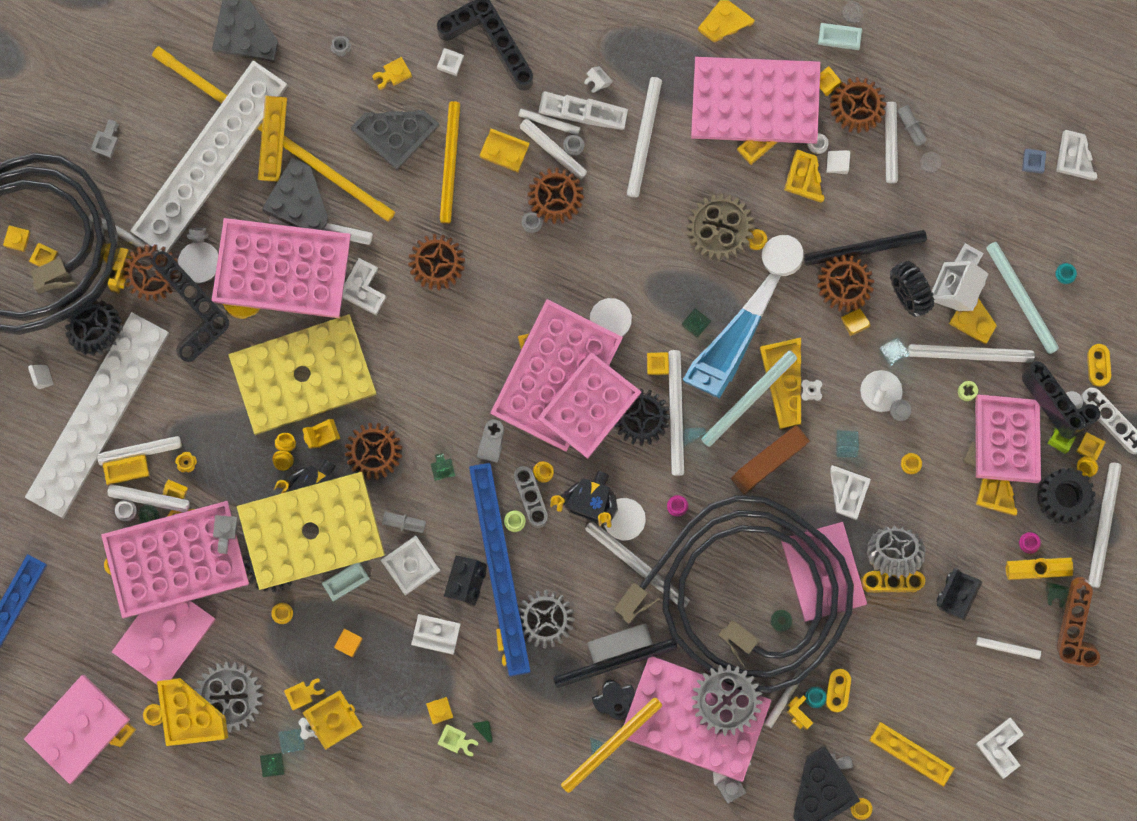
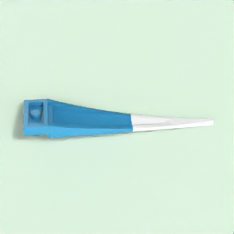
M770 273L732 321L692 362L683 378L686 384L720 399L728 383L732 382L777 286L780 275Z

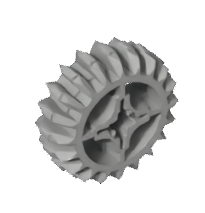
M895 525L892 529L886 526L884 531L878 529L868 542L867 555L870 564L873 565L874 570L880 569L881 575L888 573L889 578L892 575H896L897 578L900 575L907 578L909 573L914 575L916 570H920L925 560L926 549L923 539H919L918 534H912V529L904 530L903 526L901 529L896 528Z
M544 590L543 597L540 596L539 591H536V599L529 594L528 599L531 602L528 603L523 600L522 604L526 608H518L519 613L523 614V616H520V620L523 621L521 624L522 628H525L523 635H530L527 639L528 643L535 639V647H538L539 641L543 642L544 649L547 647V642H550L553 648L555 647V639L562 644L563 640L560 636L569 637L565 629L573 630V626L568 625V622H574L575 618L568 617V615L574 611L573 609H565L570 605V602L567 601L562 604L563 595L558 600L555 599L557 593L553 591L551 597H548V590ZM540 602L553 603L545 611L534 607V605ZM558 607L564 618L562 627L553 619V615ZM529 611L538 620L533 631L527 622ZM550 613L551 617L549 620H551V623L545 622L541 625L540 621L542 619H540V615L546 616ZM546 627L557 632L548 637L538 635Z

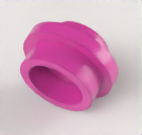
M680 495L673 496L667 502V510L672 516L681 517L688 510V502Z
M1027 532L1020 537L1019 546L1023 552L1033 554L1039 550L1041 541L1035 533Z

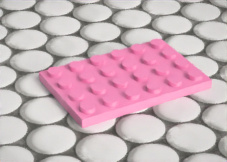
M695 57L691 139L817 144L820 62Z
M224 218L212 302L340 318L351 234Z
M546 299L490 414L567 452L570 445L540 422L538 417L591 352L609 366L623 337Z
M228 501L101 534L123 619L250 585L237 534L236 539H229L228 554L217 552L219 538L213 537L215 515L232 517Z
M656 657L648 658L624 725L653 698H657L662 703V707L627 740L743 782L771 699L762 696L756 697L757 700L762 701V704L756 705V708L760 709L761 712H754L753 715L757 720H749L751 727L744 724V732L736 728L735 735L732 734L731 730H728L726 736H724L723 730L720 729L715 734V727L707 730L709 723L700 724L703 717L695 716L699 712V708H692L693 705L697 704V701L693 700L692 697L698 696V693L693 688L701 687L697 680L705 681L704 676ZM722 682L721 684L722 688L726 691H730L734 688L733 686ZM736 689L729 696L724 694L722 696L723 701L712 710V713L715 714L725 704L732 705L731 699L741 690ZM709 693L706 695L705 701L708 705H715L718 702V697L715 693ZM740 695L737 697L736 703L739 707H746L749 699L745 695ZM725 709L720 712L722 721L728 722L732 719L733 715L730 710Z

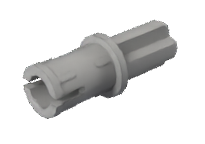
M909 105L897 110L905 125L904 130L909 132L916 146L924 144L926 138L918 125L920 122L919 120L916 121Z
M385 511L382 525L401 528V531L406 529L423 533L426 522L407 517V514L402 516Z

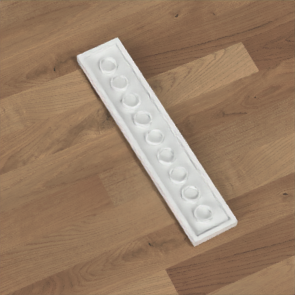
M252 61L133 226L131 232L152 247L154 244H158V250L163 246L166 247L165 252L168 253L263 122L265 95L280 97L288 87V84L255 61Z
M132 312L124 324L123 330L119 333L121 338H116L115 340L117 345H112L25 496L26 499L63 519L95 465L97 454L102 453L169 336V332Z

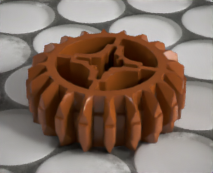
M856 77L855 83L849 78L847 84L844 82L840 83V88H835L834 90L836 95L831 96L833 102L830 103V108L835 109L831 112V115L838 116L835 119L836 123L843 122L841 125L842 129L846 125L849 126V133L853 131V128H856L858 134L862 128L865 132L869 131V126L873 129L876 128V122L881 123V116H884L886 113L882 109L887 106V103L882 101L885 99V95H878L881 92V87L874 89L875 82L868 85L867 78L864 79L863 83L860 82L859 77ZM853 91L863 92L861 95L848 94ZM868 96L874 103V111L867 104ZM863 99L861 107L856 108V110L853 112L855 104H857V102L860 103V101ZM842 100L846 102L845 104L850 109L848 115L843 110ZM857 115L868 117L862 120L853 119Z
M548 168L546 176L541 171L539 173L541 179L534 177L533 182L535 184L529 185V189L532 191L527 193V197L532 199L528 201V205H535L531 208L532 213L539 211L537 217L541 218L544 215L545 223L549 221V218H552V224H556V219H560L561 224H563L565 216L568 220H572L571 213L577 215L578 210L576 208H582L583 204L580 201L584 200V195L579 193L583 192V187H577L580 184L579 179L572 181L575 176L573 173L568 177L566 176V169L560 174L559 168H555V173H552L551 169ZM553 181L562 182L558 186H551L547 184ZM567 187H569L573 193V200L571 203H569L567 201V198L564 196ZM540 189L548 197L544 205L540 203L538 198ZM552 193H559V199H552ZM554 206L565 207V209L560 211L551 210Z
M433 234V240H429V237L425 236L426 243L418 240L417 244L420 248L412 247V251L416 254H409V259L414 261L409 262L408 266L413 268L410 274L416 275L414 278L415 282L422 280L421 287L424 288L429 283V290H432L433 286L437 285V291H441L442 284H444L446 289H449V281L455 285L456 280L454 277L459 279L462 277L458 271L465 270V267L460 265L465 263V258L460 257L464 253L463 250H457L459 248L458 243L451 246L453 242L451 237L445 242V235L442 234L440 240H437L436 234ZM437 247L433 254L422 256L427 250ZM443 249L448 250L452 254L454 263L449 262L448 259L443 257ZM439 255L440 263H438V265L434 269L433 262H435L436 259H438ZM419 262L431 268L430 276L423 273ZM452 269L447 275L436 278L440 271Z
M146 244L144 247L145 251L139 246L137 247L138 254L134 251L130 253L133 259H125V262L130 266L123 267L124 271H129V274L123 275V279L130 278V281L125 285L126 287L133 285L134 288L130 292L133 294L138 290L139 294L137 297L139 299L143 294H146V301L150 300L151 295H153L154 301H158L159 294L164 299L167 297L165 290L172 294L173 289L157 271H155L157 275L152 276L148 280L147 270H150L153 266L141 264L138 261L140 258L150 256L152 252L158 250V244H154L152 250L150 245ZM163 246L160 250L166 251V247ZM159 254L155 259V263L160 266L161 260L165 263L166 257L163 254ZM135 268L143 275L142 285L136 278ZM174 270L170 273L171 281H174L173 279L180 278L179 274H174V272L178 270ZM154 280L166 283L159 289H148V286Z
M842 255L841 262L837 257L833 258V263L827 261V268L822 267L820 270L824 275H818L817 278L819 281H822L817 284V288L823 289L819 292V296L826 295L827 297H825L823 302L827 303L830 300L832 302L830 308L832 309L836 304L838 305L837 311L839 312L843 306H845L846 312L850 311L851 306L855 311L858 310V304L864 306L866 304L865 300L871 298L868 293L874 291L873 287L868 286L874 284V279H868L873 273L871 271L865 272L868 265L865 264L861 267V259L854 263V256H850L849 261H846L845 255ZM838 269H846L843 276H830ZM852 271L858 274L862 284H859L860 281L853 278ZM847 277L848 284L850 285L844 291L843 284L841 283ZM829 283L839 290V297L832 292ZM861 291L857 297L845 299L848 292Z
M368 423V430H365L364 425H361V433L356 429L353 431L355 436H357L356 438L348 437V440L353 444L345 445L346 449L351 450L345 453V457H352L347 461V464H355L352 467L353 472L360 469L359 472H363V475L365 472L367 473V480L371 479L372 474H374L376 480H379V473H382L384 478L387 477L385 472L387 469L394 473L391 465L393 464L398 467L400 464L395 458L402 459V454L396 453V451H401L403 448L401 445L395 446V444L400 442V438L392 439L396 434L394 430L387 434L389 426L386 425L381 430V423H377L376 429H373L372 423ZM379 435L384 438L377 442H370L365 437ZM361 442L366 450L358 461L356 450ZM389 442L391 445V455L387 461L382 455V450ZM368 445L374 447V449L378 447L379 457L377 455L370 456ZM373 460L382 464V466L377 468H369L364 465Z

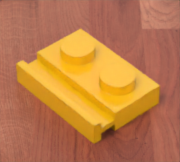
M491 128L479 156L484 160L519 173L530 143Z

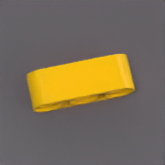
M871 571L861 578L862 588L866 592H917L925 585V577L918 571L914 575L909 573L907 578L903 575H900L899 578L896 575H892L898 580L897 587L889 586L888 573L881 575L880 571ZM871 576L876 579L875 587H869L866 584L867 577ZM911 576L918 578V587L910 585L909 578Z

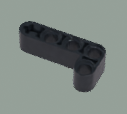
M1033 362L1022 374L1023 383L1064 438L1072 439L1088 430L1100 418V410L1093 404H1087L1077 409L1042 362Z

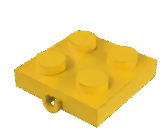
M340 690L303 712L311 729H313L314 734L318 737L325 750L363 727L354 713V706L348 704Z

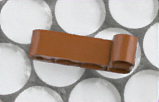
M798 425L794 426L741 467L730 479L743 495L747 494L761 480L804 448L810 442L809 438Z
M1077 577L1071 582L1057 651L1060 658L1066 663L1094 667L1100 661V654L1094 644L1082 641L1093 594L1089 581L1083 577ZM1082 585H1084L1085 588H1086V590H1085V589H1082L1081 595H1080V593H1079V591L1077 590V588H1078V589H1081V588H1082ZM1075 606H1082L1081 612L1077 614L1072 613V609ZM1072 626L1078 627V630H1077L1076 633H1074V634H1068V633H1067V630H1068L1070 627H1072ZM1066 647L1073 648L1072 653L1068 655L1063 654V650ZM1093 651L1094 656L1092 658H1084L1086 652Z

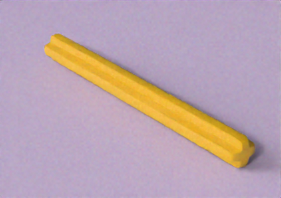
M450 101L448 109L440 223L450 224L452 216L460 102Z
M653 698L562 782L561 787L567 793H570L662 707V703L657 698Z

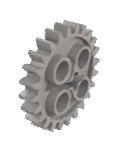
M225 662L224 668L221 663H217V670L209 667L210 674L202 673L205 680H197L201 688L194 689L212 706L215 707L218 702L223 705L222 714L226 717L228 732H233L234 726L237 731L242 730L241 724L249 727L248 719L256 721L253 714H260L261 711L257 706L264 705L262 701H259V697H263L265 694L258 691L263 685H256L259 677H251L254 672L253 670L245 672L246 665H242L238 669V662H234L232 667L230 662ZM238 679L242 680L244 688L241 691H237L234 686ZM216 681H220L222 684V690L219 693L213 688ZM227 694H230V695H235V694H247V695H248L247 698H236V699H230V700H229V699H220V700H211V699H210L211 696L227 695ZM239 701L245 705V710L242 713L236 710V704Z
M719 665V672H715L713 668H710V676L703 673L705 681L697 680L701 687L693 688L698 693V696L692 697L693 700L697 701V704L693 705L692 708H699V712L695 716L703 717L700 724L709 723L707 730L715 727V734L720 729L723 730L724 736H726L728 730H731L732 734L735 735L736 728L744 732V724L751 727L749 720H757L753 715L754 712H761L760 709L756 708V705L762 704V701L757 700L756 697L760 696L762 692H755L754 690L759 684L752 685L751 682L754 677L751 676L747 679L745 677L747 671L745 670L740 674L738 666L734 671H731L730 665L724 671L722 666ZM726 678L732 679L734 682V688L730 691L724 690L721 685L722 681ZM739 686L742 687V690L731 699L732 705L725 704L715 714L712 713V710L723 701L722 696L724 694L729 696ZM715 693L718 697V702L715 705H708L705 701L707 694ZM745 695L748 697L749 703L746 707H739L737 705L736 699L738 696ZM727 709L732 712L733 716L730 721L724 722L721 720L720 712Z

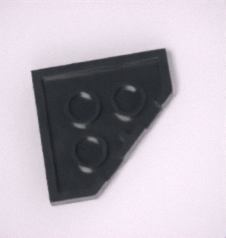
M825 745L806 756L793 812L795 821H829L860 802L857 794Z

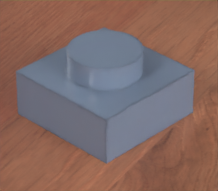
M1025 149L1022 171L1043 174L1046 151Z

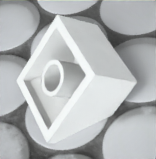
M971 261L944 262L932 290L934 302L957 311H973L977 305L981 290L985 286L988 273Z

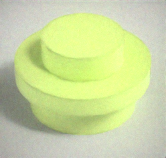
M510 511L504 519L505 527L511 532L521 531L526 523L525 516L519 511Z

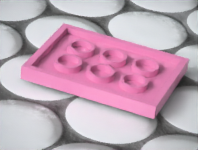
M591 352L541 413L538 420L588 459L640 396L641 391Z
M977 395L975 397L976 478L1039 483L1041 481L1040 405L1038 402L1032 399Z
M843 522L817 529L845 557L854 583L853 608L867 605ZM804 532L829 558L839 586L837 613L845 611L847 586L838 561L821 541L809 532ZM795 535L790 536L799 543L815 562L824 588L822 617L830 615L831 585L824 565L806 543ZM781 541L804 622L811 621L815 617L816 587L809 567L791 545Z
M191 601L142 613L137 616L112 650V653L155 684L160 680L173 679L216 619Z
M81 675L24 740L69 784H72L130 719L85 675Z

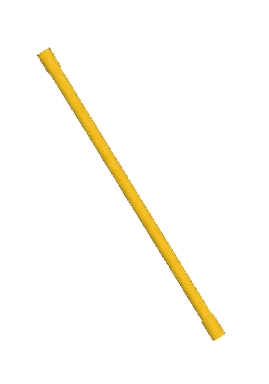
M160 46L156 47L153 51L152 57L173 69L221 104L228 96L179 62ZM262 122V123L260 124V126L258 127V130L261 131V132H262V124H263V122ZM284 135L283 147L368 206L387 222L391 221L395 211L382 202L377 201Z

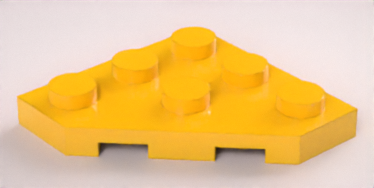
M181 678L157 681L166 746L228 738L226 717Z

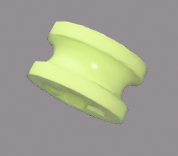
M965 381L958 388V396L964 401H971L978 394V387L972 381ZM964 386H966V388H968L969 386L972 388V396H970V394H968L967 396L964 395Z

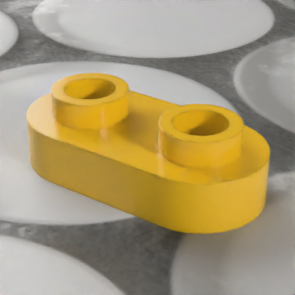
M1095 344L1087 352L1088 377L1092 385L1102 387L1111 380L1110 352L1105 345ZM1095 352H1098L1101 355L1100 359L1095 358ZM1096 373L1102 375V380L1096 378Z
M836 669L829 676L826 706L832 712H841L848 705L851 676L844 669ZM837 676L843 678L842 684L836 683ZM835 697L839 698L840 704L838 706L833 704V699Z

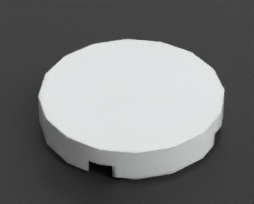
M779 235L771 238L762 249V261L765 268L771 274L788 276L794 274L802 265L804 258L802 246L796 238L789 235Z
M193 242L181 251L178 264L196 284L212 281L215 278L219 254L208 243Z
M607 298L601 300L593 307L590 313V321L621 337L628 333L631 326L632 315L624 302L618 299Z
M628 498L617 499L618 512L611 521L612 526L608 528L607 525H604L607 533L617 540L628 541L634 539L644 529L646 522L645 512L635 500Z

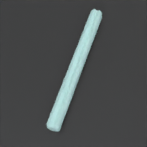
M997 242L991 243L987 246V251L1047 353H1054L1059 347L1000 246Z
M788 351L702 437V442L710 447L797 360V356L792 351Z

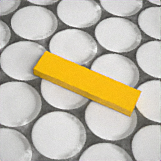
M265 95L258 180L278 182L280 179L287 97Z
M879 722L869 739L871 743L942 787L945 786L955 769L882 722Z

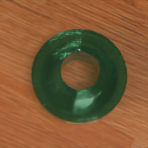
M148 504L143 505L138 514L141 523L157 520L160 517L157 509Z
M778 610L771 616V625L777 631H786L792 625V617L785 610ZM784 617L785 624H779L778 618Z

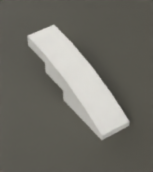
M543 92L538 113L574 122L623 130L628 109L593 99L584 100L569 95L564 97Z

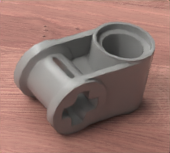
M490 420L486 423L477 458L498 463L504 436V427L500 421ZM494 425H497L498 430H500V432H496L495 435H492L489 428H493Z

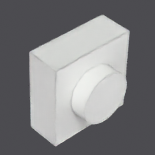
M444 48L437 69L457 76L464 55Z
M965 243L955 262L971 261L977 265L984 253Z

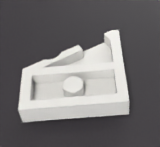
M1069 130L1063 131L1056 172L1093 181L1096 180L1097 173L1093 171L1091 164L1093 159L1091 152L1088 150L1086 135Z
M832 465L830 474L836 513L857 520L871 479Z

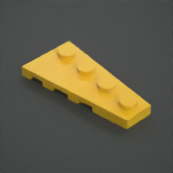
M801 338L761 346L759 349L765 373L788 351H792L797 356V360L769 389L779 429L801 425Z

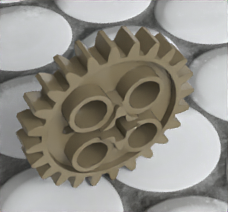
M722 193L719 199H716L713 194L711 201L704 198V205L697 203L698 211L695 209L691 210L694 217L687 218L692 223L686 225L687 230L691 231L687 233L688 238H693L690 244L691 246L696 245V252L702 250L701 255L703 258L709 254L711 261L715 256H717L719 262H721L722 256H725L727 261H729L730 254L737 258L736 251L739 250L744 253L743 245L750 246L747 238H754L753 234L749 232L755 230L754 225L751 224L754 222V218L749 217L752 214L751 210H745L747 207L746 203L740 204L738 197L732 201L730 194L727 199H724ZM712 212L719 213L718 217L714 219L709 218V215ZM732 217L739 218L735 224H730L729 220ZM724 225L725 228H721L720 231L717 230V227ZM706 231L713 232L710 238H703L702 235ZM727 236L733 238L728 244L722 242Z

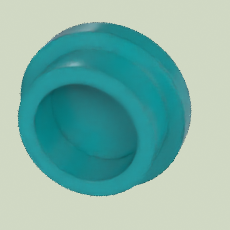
M1063 263L1057 267L1055 276L1060 283L1070 284L1076 279L1077 271L1073 265Z
M811 687L805 693V701L812 708H820L826 702V693L820 687Z

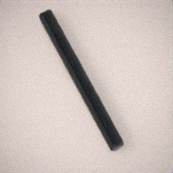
M925 230L807 253L804 255V263L809 266L833 261L834 257L841 259L842 255L848 258L850 256L922 243L927 240Z
M671 638L555 676L553 678L556 688H560L650 657L658 656L676 650L677 643Z

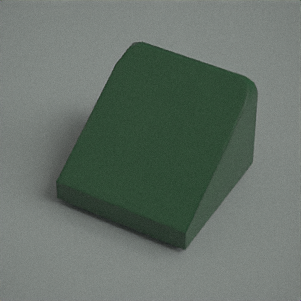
M490 722L472 723L488 743L493 742Z

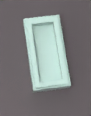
M821 23L818 45L859 50L862 28Z
M356 563L322 582L334 602L370 579L362 565Z

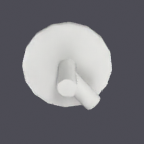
M884 370L868 374L860 388L861 399L865 405L877 412L890 411L892 403L896 400H901L903 393L899 379L891 372Z

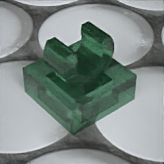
M694 308L681 326L696 338H699L711 323V320Z
M443 453L436 454V462L431 463L434 480L455 476L452 460H445Z
M1047 582L1045 591L1048 595V605L1051 606L1052 601L1057 598L1060 600L1059 607L1063 608L1065 604L1064 599H1068L1069 587Z
M282 753L260 756L263 778L285 775Z

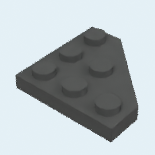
M222 0L212 50L214 52L274 62L278 40L251 1Z
M415 110V112L392 111L374 114L371 112L364 113L351 127V131L398 171L440 125L424 110Z
M292 158L264 204L262 212L292 227L324 230L328 224V216L310 166Z

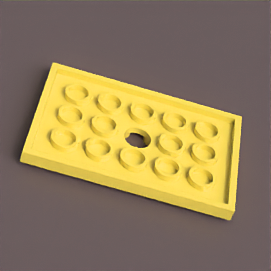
M350 314L228 354L255 435L377 395ZM300 366L309 368L311 372L309 379L305 382H299L294 377L295 370Z
M363 472L237 506L259 590L385 556ZM308 522L316 524L319 528V534L314 539H307L303 535V526Z

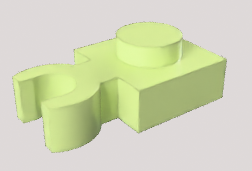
M446 724L438 745L455 753H458L459 749L462 748L466 755L473 756L474 754L467 749L468 745L474 744L478 746L479 743L473 739L465 740V732Z

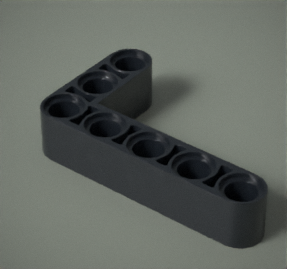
M473 0L438 20V36L446 41L480 25L515 86L523 91L532 87L533 73L490 0ZM483 5L486 6L488 10L485 12H480L477 10V8ZM463 15H467L470 17V19L467 22H462L459 20V18ZM490 23H496L498 28L491 30L487 26ZM445 25H449L452 27V29L448 32H444L441 30V28ZM505 40L509 44L506 47H500L498 42ZM510 58H517L519 62L512 65L508 60ZM522 75H526L529 77V80L527 82H521L518 80V78Z
M156 250L150 255L151 265L203 320L176 348L179 358L186 362H192L229 328V319L167 252ZM159 254H163L166 257L165 263L161 266L155 263V259ZM174 270L180 272V278L177 281H171L170 273ZM188 286H193L195 289L191 297H186L184 293ZM206 301L209 304V309L202 313L199 310V305ZM217 317H222L223 325L220 328H215L213 325ZM204 331L207 332V340L205 342H199V333ZM191 346L192 354L184 357L182 355L183 348Z

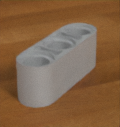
M525 466L519 467L514 473V480L527 518L533 527L541 528L547 523L548 515L532 470ZM521 472L529 474L530 479L527 482L518 480V475ZM528 492H533L537 495V499L534 502L526 501L525 495ZM536 512H541L544 515V520L537 523L533 521L532 515Z
M642 624L590 641L587 644L595 664L653 645L647 624Z

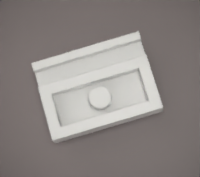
M418 614L411 645L454 655L461 624Z

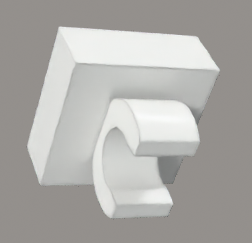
M598 66L591 68L586 73L589 77L584 83L587 85L593 81L595 87L591 91L594 93L608 87L613 81Z

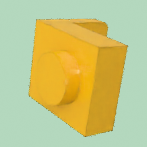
M328 419L313 427L303 428L304 441L310 449L321 448L340 439L334 419Z
M804 695L800 698L796 696L788 704L790 709L787 713L793 718L791 722L798 729L803 727L807 730L813 722L798 708L806 700V697Z

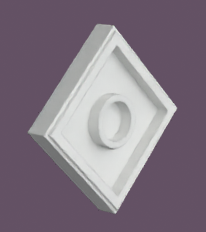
M414 536L381 559V562L405 596L440 572V569L417 536Z

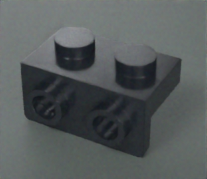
M456 555L444 597L475 606L480 597V589L486 576L487 564Z
M954 568L946 578L944 590L937 597V607L942 612L965 621L983 582Z

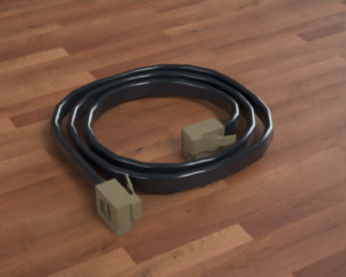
M31 153L1 162L0 197L25 189L52 192L69 202L83 220L85 230L83 245L73 259L65 263L61 258H58L30 271L34 280L33 286L39 294L55 288L62 289L77 285L75 282H69L73 280L71 272L84 263L92 250L94 240L92 222L73 196L51 183L24 179L8 184L4 183L29 176H40L58 179L77 190L89 207L93 217L97 243L92 265L75 289L48 306L25 312L0 309V318L29 321L48 316L44 319L18 326L0 324L1 333L22 335L46 329L78 314L99 299L108 285L109 278L112 279L115 274L113 267L118 258L120 246L115 221L106 200L86 170L63 156ZM37 162L67 167L83 177L95 194L105 217L111 243L106 270L92 291L69 307L67 306L87 292L101 271L106 239L100 213L83 187L56 169L33 166L15 170L11 169Z
M735 495L709 504L689 521L640 586L633 583L616 605L614 611L622 616L625 622L630 624L639 612L645 611L660 599H656L651 604H646L636 614H633L648 595L644 590L691 529L712 510L736 502L764 504L787 515L821 541L838 561L847 586L845 613L834 636L813 663L794 679L770 687L758 686L754 689L755 692L773 693L799 684L823 662L839 641L852 615L854 583L845 557L824 534L794 511L767 497ZM737 510L711 519L686 542L677 554L664 580L662 610L671 637L690 659L711 674L710 668L713 667L695 654L678 635L669 610L670 583L681 560L693 544L714 525L738 517L766 519L789 530L806 543L824 565L831 585L830 615L815 643L793 663L771 671L746 670L747 677L770 678L797 669L820 648L837 616L839 586L829 558L809 536L796 526L769 512ZM739 525L713 534L691 554L679 578L677 608L686 635L709 660L717 665H721L725 669L730 665L731 671H734L736 666L710 652L694 634L684 608L686 579L696 558L716 540L740 532L768 534L791 545L808 565L816 587L815 617L804 639L792 649L783 652L766 651L756 646L759 640L734 620L725 629L721 630L717 636L730 646L732 653L742 666L744 664L738 657V652L728 640L747 655L753 651L765 658L783 659L797 654L810 643L822 618L824 588L814 560L795 539L771 527ZM739 668V673L742 674L745 670ZM726 678L722 681L734 687L732 679Z

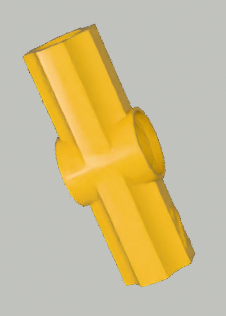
M1071 557L1006 561L1005 568L1007 580L1073 576L1074 570ZM1036 563L1044 567L1043 574H1038L1035 571Z

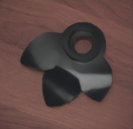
M607 679L603 685V695L592 697V702L600 713L609 714L615 720H623L628 715L629 705L634 699L635 691L632 685L621 688L616 681ZM617 706L623 707L619 712L615 711V708Z

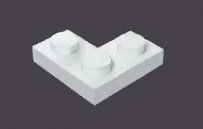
M359 258L344 284L342 298L377 316L387 297L369 287L378 268Z
M1008 718L976 743V746L1002 779L1021 766L1007 749L1024 735L1011 718Z

